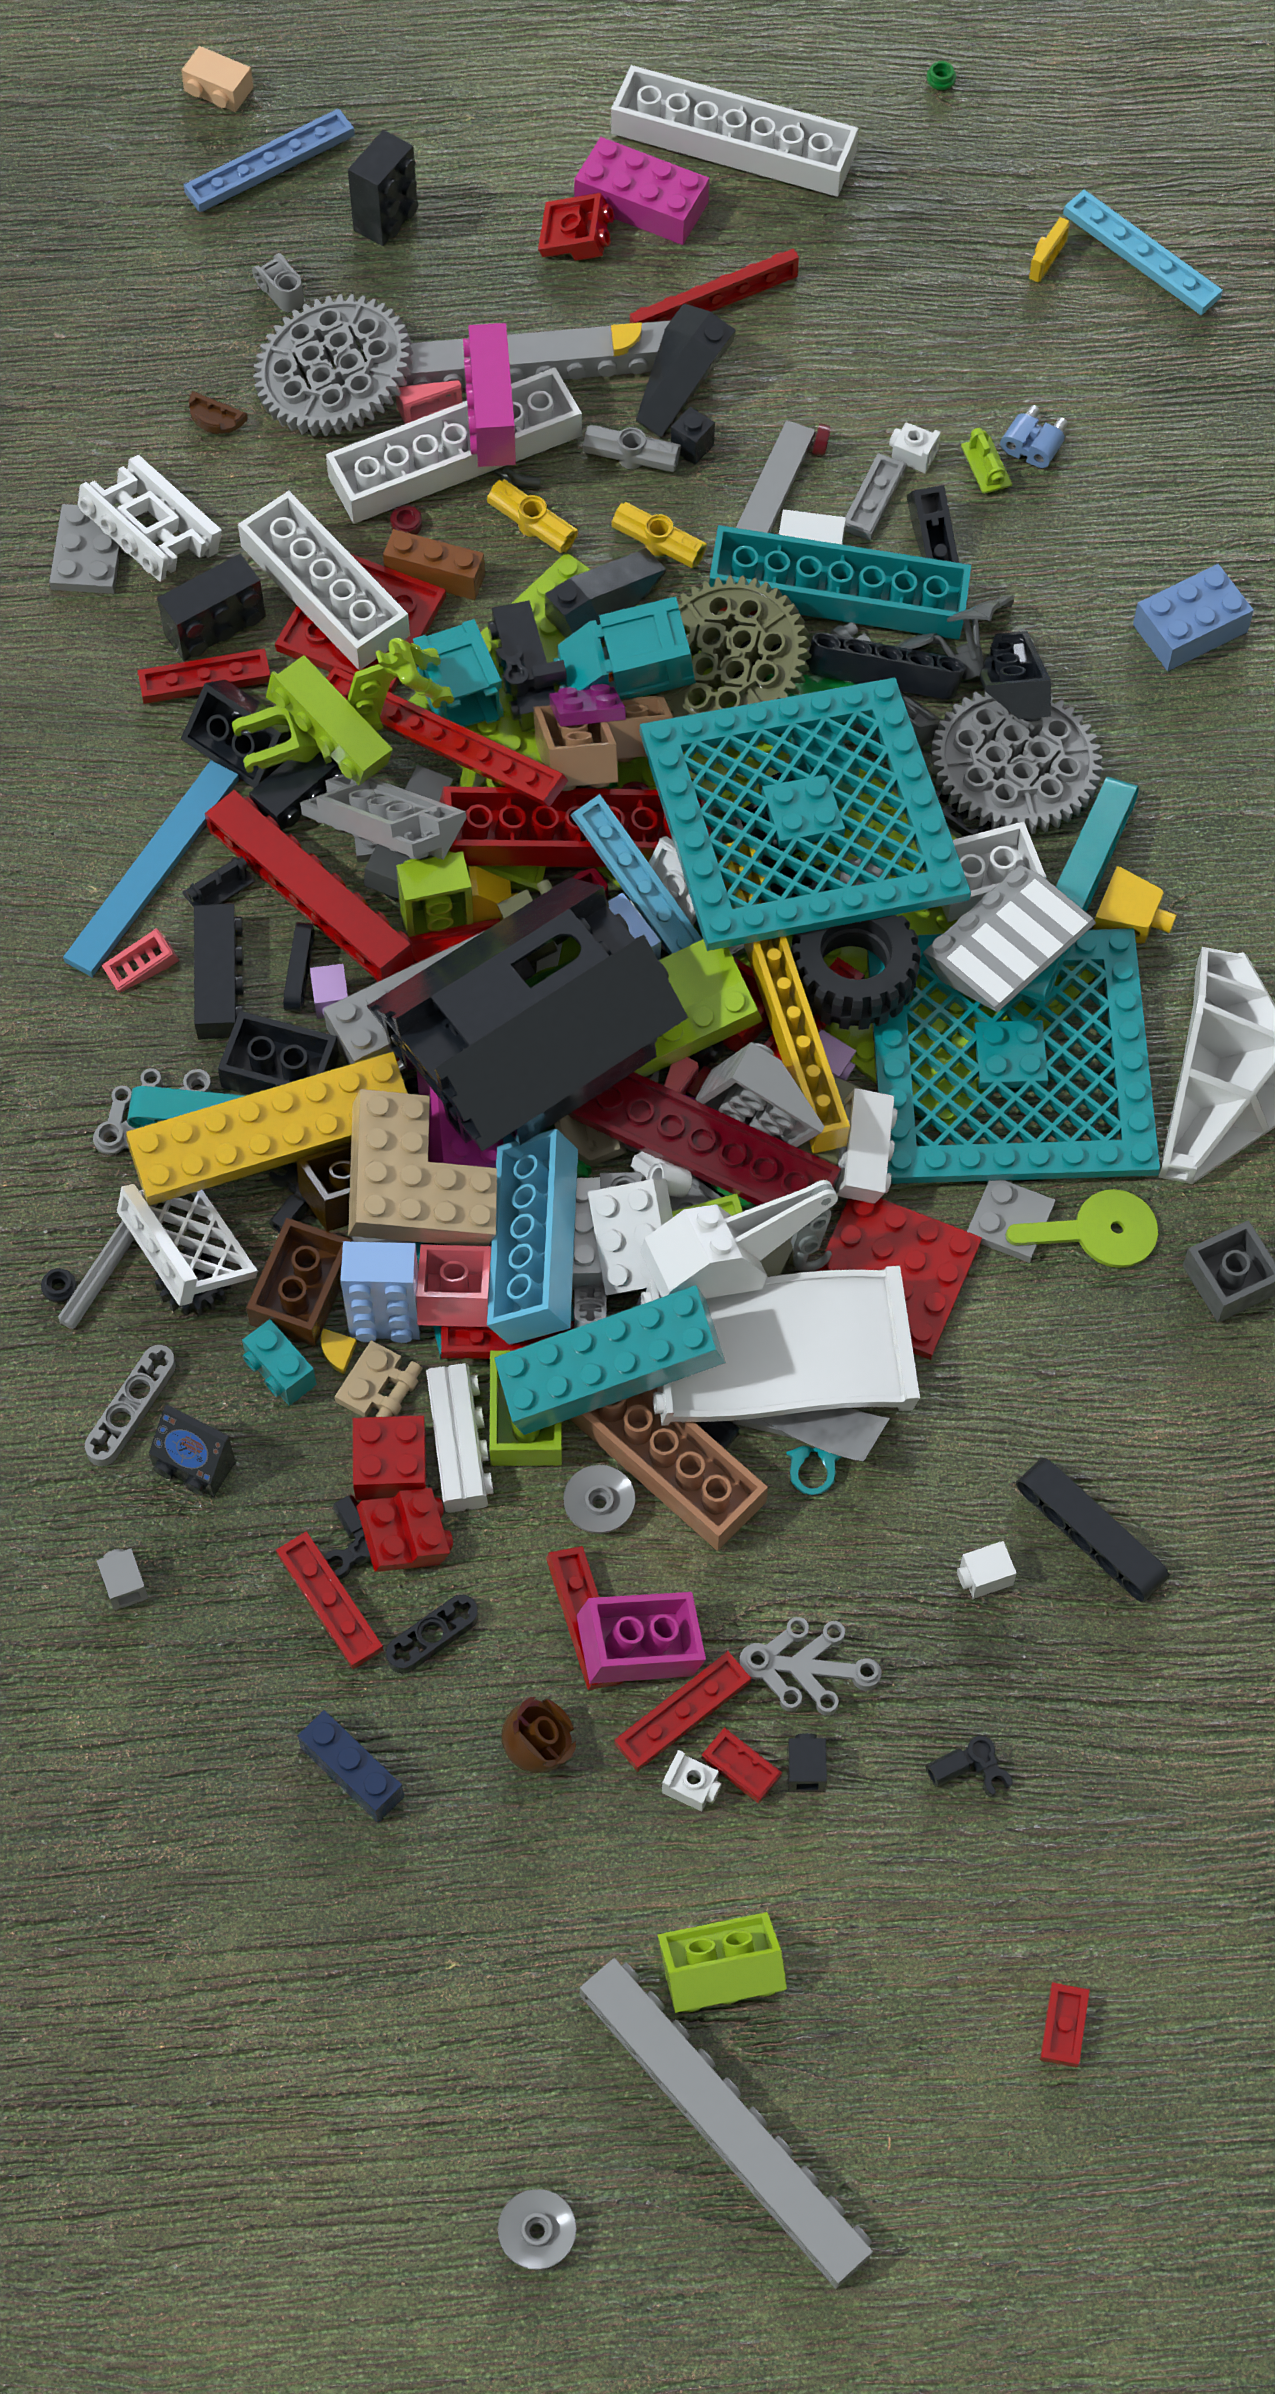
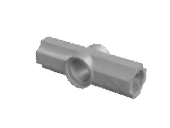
M589 425L583 443V452L617 459L627 469H636L643 465L674 472L676 471L681 451L680 444L646 437L644 432L633 427L617 431Z

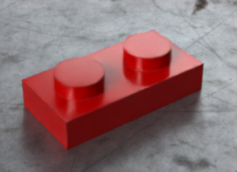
M1052 1982L1040 2061L1078 2068L1090 1989Z

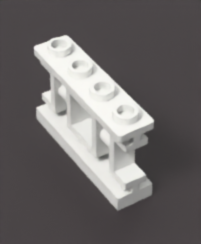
M140 455L129 459L128 469L124 466L119 468L118 484L106 490L95 481L89 484L85 482L80 485L78 507L81 512L91 518L105 534L116 541L127 554H130L142 565L146 572L153 575L158 581L166 578L167 571L170 573L176 571L178 558L176 555L187 549H190L199 558L204 555L209 558L218 553L222 530ZM137 492L140 496L133 499L131 496ZM119 502L121 506L115 509L112 505ZM149 511L159 522L146 528L135 517ZM179 530L182 534L175 537L172 533ZM161 540L163 544L157 547L154 543Z

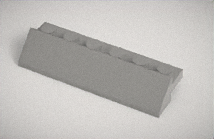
M343 774L325 780L327 793L300 802L302 815L312 818L318 823L333 826L336 830L351 833L354 837L369 840L372 844H379L390 848L391 851L406 854L411 859H420L432 855L444 860L466 820V812L371 777L360 786L352 778L349 779Z

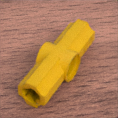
M505 479L502 481L498 480L492 486L487 496V503L518 524L519 530L524 535L538 537L559 553H566L573 546L578 536V530L548 510L545 501L541 497L535 495L528 496Z
M627 502L619 505L611 522L612 528L644 543L645 548L653 555H667L692 569L694 567L697 568L707 550V543L674 527L672 520L668 516L663 514L651 515Z

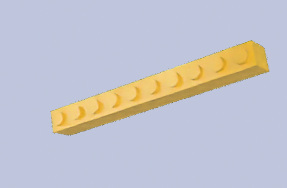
M734 842L727 843L724 845L731 847ZM743 844L738 852L751 858L756 850ZM719 855L718 864L723 858L721 855ZM730 861L726 869L739 875L744 867ZM751 872L747 877V880L759 886L765 879L754 872ZM723 880L726 891H728L732 884ZM739 889L735 897L748 903L753 895ZM760 899V901L758 902V904L766 903V902L763 901L762 899ZM786 936L744 944L783 1064L825 1126L822 1133L809 1140L813 1154L847 1146L850 1124Z

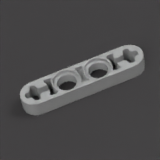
M154 1345L145 1351L85 1441V1451L89 1461L94 1465L107 1466L116 1460L174 1374L176 1361L172 1350L167 1346ZM162 1357H165L166 1366L159 1365L153 1372L154 1365L152 1360H160ZM152 1372L155 1380H157L156 1382L150 1377ZM140 1383L147 1384L150 1387V1392L146 1397L137 1399L131 1396V1389L135 1385ZM118 1412H126L131 1416L130 1422L124 1427H115L111 1424L112 1417ZM107 1429L112 1434L107 1441L109 1451H101L97 1455L94 1446L96 1444L102 1446L108 1436L104 1430Z

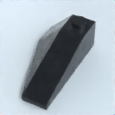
M683 303L664 330L636 421L661 439L733 343L736 330L712 312Z
M645 548L567 579L545 593V616L565 638H568L589 621L596 620L597 625H600L599 615L635 607L641 599L647 597L664 576L666 568ZM604 637L600 638L603 647L605 646Z
M1028 631L996 634L990 647V656L986 657L985 669H982L980 672V680L986 693L1017 719L1032 722L1038 721L1042 717H1051V679Z

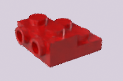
M601 192L545 202L538 251L542 258L571 253L575 261L603 256L604 247L610 246V234L607 225L614 221L612 206L607 204Z
M432 1488L399 1491L395 1497L361 1500L357 1505L374 1572L440 1565L450 1554L453 1547L452 1534L449 1530L443 1529L441 1522L444 1512L443 1503L439 1497L434 1498Z

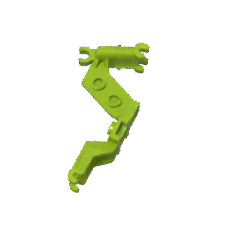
M401 638L391 639L388 646L389 653H382L379 650L375 652L379 664L355 672L347 701L375 731L383 728L380 715L390 683L396 677L399 678L402 684L415 690L417 694L429 697L435 709L441 706L440 702L446 701L448 704L454 702L450 687L440 686L432 682V679L421 676L416 667L417 664L421 670H426L427 664L433 662L435 666L440 665L441 659L437 649L427 648L422 650L420 646L414 643L410 644ZM279 705L237 718L232 722L236 736H241V731L244 729L254 733L276 724L287 725L291 730L292 737L287 742L247 755L243 759L247 772H252L253 767L256 765L261 769H265L288 760L309 762L321 750L309 732L301 730L296 724L293 715L286 708H281ZM322 752L326 764L332 762V757Z

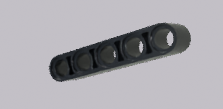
M816 633L813 635L811 646L808 650L811 658L805 660L809 666L808 671L814 675L860 684L896 678L900 691L948 700L956 696L965 670L964 664L953 657L828 633Z
M1041 1457L1016 1481L1018 1490L1030 1503L1136 1600L1144 1603L1170 1578L1167 1568L1160 1560L1047 1458Z

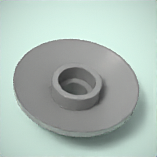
M607 1465L588 1466L575 1473L568 1481L564 1491V1508L569 1519L580 1529L596 1534L609 1533L623 1526L631 1517L635 1507L634 1488L628 1477L616 1468ZM601 1499L606 1502V1505L603 1508H596L593 1506V1502Z
M543 2189L524 2191L513 2197L504 2207L498 2222L499 2241L505 2254L517 2265L532 2270L550 2268L561 2262L568 2255L576 2237L574 2214L566 2201L551 2191ZM535 2225H540L545 2230L543 2237L535 2239L530 2235V2230Z

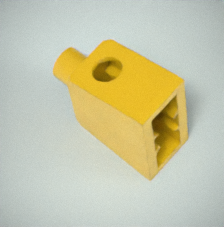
M1116 866L1096 914V924L1093 925L1092 930L1134 929L1136 943L1142 944L1146 942L1151 927L1170 933L1177 915L1159 909L1164 894L1161 888Z

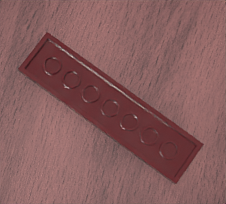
M635 1072L568 1114L572 1119L655 1158L690 1171L691 1175L732 1194H737L738 1197L757 1206L797 1192L822 1180L829 1181L834 1188L841 1175L842 1168Z

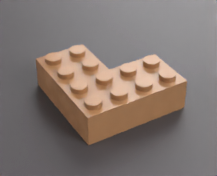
M664 696L621 699L625 706L626 720L560 727L550 706L534 707L536 746L543 765L564 774L569 780L562 791L573 790L580 785H590L595 788L606 787L612 782H618L617 762H629L634 757H647L639 733L640 724L673 718Z

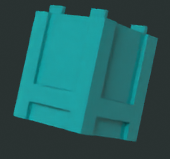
M676 596L599 615L601 624L596 625L595 629L598 639L604 637L606 647H603L606 673L612 672L614 681L609 682V686L615 688L620 699L643 697L696 683L691 652Z
M475 619L432 635L413 638V643L420 646L422 650L427 648L437 649L441 659L440 665L437 666L433 662L428 663L426 670H421L418 665L417 670L419 674L427 679H432V682L440 686L450 687L454 697L452 704L442 701L440 702L441 706L435 709L430 698L425 696L433 713L462 727L485 720L489 724L500 720L499 718L504 716L499 698L502 680Z

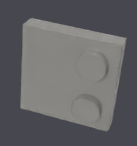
M1006 1180L989 1181L967 1232L982 1237L981 1244L1030 1263L1038 1244L1012 1245L1006 1240V1231L1012 1224L1048 1222L1056 1200Z

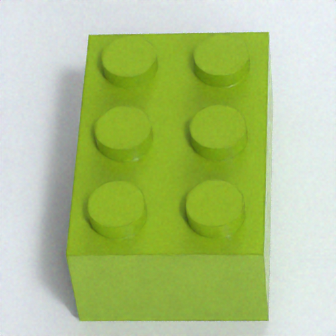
M463 851L457 853L448 852L444 860L437 857L423 860L409 859L403 864L396 865L400 911L408 937L473 924L472 886Z
M490 1351L489 1451L491 1466L562 1465V1422L523 1435L512 1423L494 1357L511 1351Z

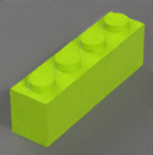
M305 655L274 676L271 693L275 702L281 708H286L293 715L298 727L305 732L308 731L316 740L319 749L324 754L330 755L338 763L339 769L345 777L352 778L360 786L388 764L393 749Z

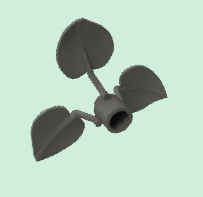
M1005 596L985 601L947 618V622L963 620L968 643L956 647L957 654H954L943 638L937 635V633L911 637L902 641L896 647L914 649L925 644H939L949 657L956 658L964 664L963 680L979 676L981 670L985 669V662L980 646L978 620L991 621L992 615L997 608L1001 606L1012 607L1014 596ZM969 619H972L973 635H972V631H971V626H970V621H969Z

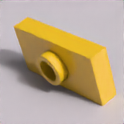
M1060 217L1047 237L1040 238L1035 249V255L1031 261L1029 279L1036 282L1041 281L1067 243L1070 227L1068 220Z

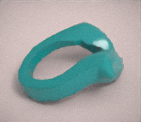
M807 1445L786 1452L787 1456L791 1458V1482L797 1490L803 1494L813 1496L828 1491L834 1484L836 1461L841 1459L842 1456ZM810 1452H817L827 1469V1479L823 1485L812 1489L801 1483L798 1472L805 1458L809 1457Z

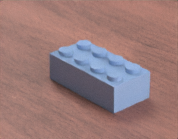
M343 1242L341 1287L350 1337L362 1342L375 1341L376 1339H391L397 1343H407L412 1339L420 1340L421 1325L417 1324L416 1293L418 1263L415 1243Z

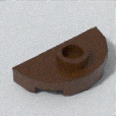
M194 391L190 395L189 407L191 418L198 427L206 432L216 434L229 433L240 428L248 420L246 412Z

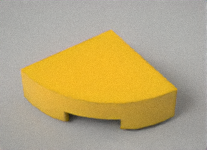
M642 323L611 325L614 357L628 353L629 349L640 341Z
M323 1328L321 1346L324 1356L333 1369L345 1374L357 1341L355 1338Z

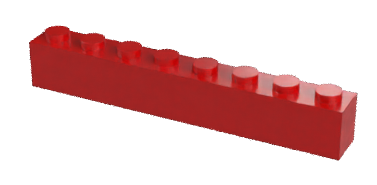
M233 790L204 813L209 832L238 858L242 856L247 862L248 867L309 921L314 923L317 928L378 982L408 968L414 963L411 949L413 944L409 937L402 931L397 933L381 912H373L359 893L349 891L343 880L336 873L330 874L325 870L322 862L316 855L312 853L308 855L294 836L290 834L288 836L280 830L277 822L271 816L265 817L261 814L256 804L249 797L243 798Z

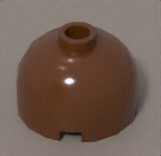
M529 1697L507 1715L501 1730V1742L505 1753L518 1768L529 1773H547L572 1757L576 1749V1741L572 1743L570 1732L574 1728L567 1714L556 1703L549 1699L539 1701L534 1700L536 1697Z

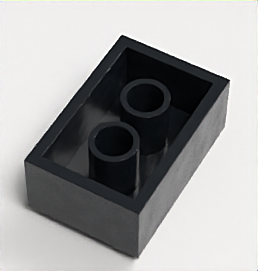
M384 129L348 168L353 231L381 246H384L390 238H394L398 234L402 224L408 218L415 215L419 205L417 201L414 147L412 144Z
M241 553L157 597L164 635L183 661L193 656L201 655L207 648L220 641L230 639L235 633L248 626L256 625L261 619L266 617L261 580Z
M239 1011L218 1066L221 1088L250 1095L333 1070L340 1056L337 1036Z

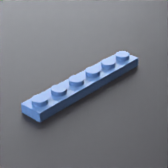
M338 108L184 184V192L197 210L202 212L354 137V127Z

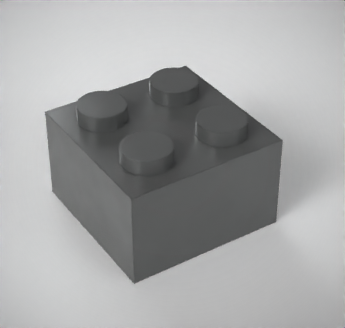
M1249 1220L1188 1248L1182 1266L1217 1323L1275 1296V1261Z

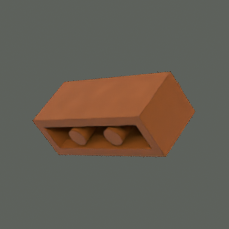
M393 529L383 553L385 567L444 588L446 593L471 600H476L485 577L484 553Z

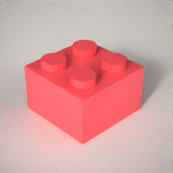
M421 1245L416 1293L418 1325L488 1327L491 1246Z

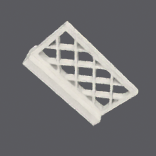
M135 1184L122 1186L117 1213L179 1306L192 1303L194 1294L256 1278L258 1270L203 1190L191 1193L195 1198L193 1202L179 1197L164 1201L162 1203H165L161 1210L149 1206L145 1200L143 1190H138ZM170 1206L189 1211L186 1218L168 1212ZM195 1213L207 1217L210 1220V1224L206 1225L191 1220ZM165 1221L181 1228L178 1233L164 1229L161 1225L162 1222ZM186 1229L204 1234L202 1241L184 1236ZM209 1237L224 1241L227 1246L223 1249L208 1244L207 1241ZM182 1245L197 1250V1252L192 1257L180 1253L177 1247ZM202 1252L221 1258L218 1265L199 1259ZM227 1260L239 1264L242 1269L234 1271L223 1267ZM196 1268L211 1273L213 1276L198 1280L193 1271Z

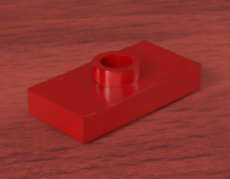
M725 1727L701 1754L702 1760L719 1771L721 1775L758 1804L782 1777L780 1770Z

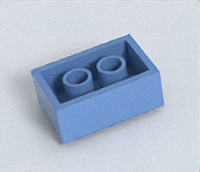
M1216 564L1138 602L1133 626L1165 669L1169 671L1247 633L1254 610L1221 566Z

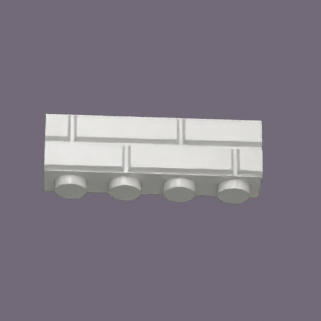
M466 1363L450 1365L449 1367L429 1368L426 1370L445 1511L452 1513L465 1511L466 1509L485 1508L488 1506L487 1495L494 1494L491 1472L484 1473L482 1463L483 1461H489L487 1441L486 1439L479 1440L478 1433L479 1428H485L482 1407H475L474 1396L480 1395L477 1374H470L469 1365Z

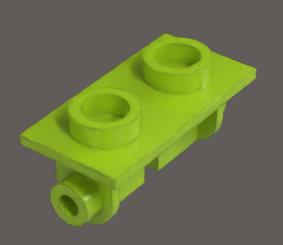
M982 428L974 429L971 432L970 441L961 443V448L982 493L986 494L1011 487L1012 482L991 437Z

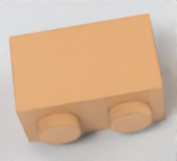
M201 46L197 48L181 70L184 91L194 97H200L220 108H226L233 112L239 109L253 89L251 67Z

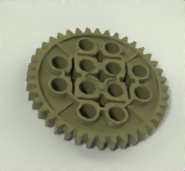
M729 576L726 584H723L719 577L716 578L714 587H711L707 581H704L703 591H699L693 586L691 597L684 593L680 594L683 603L678 604L685 634H690L687 641L691 657L694 656L692 665L696 683L650 695H663L673 718L725 709L732 701H737L734 706L736 707L789 697V694L799 695L800 691L795 683H805L806 680L800 672L809 670V666L804 660L811 658V654L806 649L811 646V643L805 637L809 632L805 625H803L805 621L798 614L799 611L794 603L791 604L786 595L782 596L778 588L772 590L767 582L760 585L756 578H753L748 583L745 576H741L736 584L734 578ZM727 607L723 614L717 615L720 609ZM758 610L755 616L747 618L752 611ZM720 637L716 644L710 645L713 639ZM751 640L747 647L740 648L745 641ZM782 643L778 650L771 651L774 645ZM713 667V670L708 675L702 676L706 669ZM744 670L740 677L733 679L737 672ZM775 674L770 681L763 682L767 675ZM706 697L703 704L695 706L699 699Z

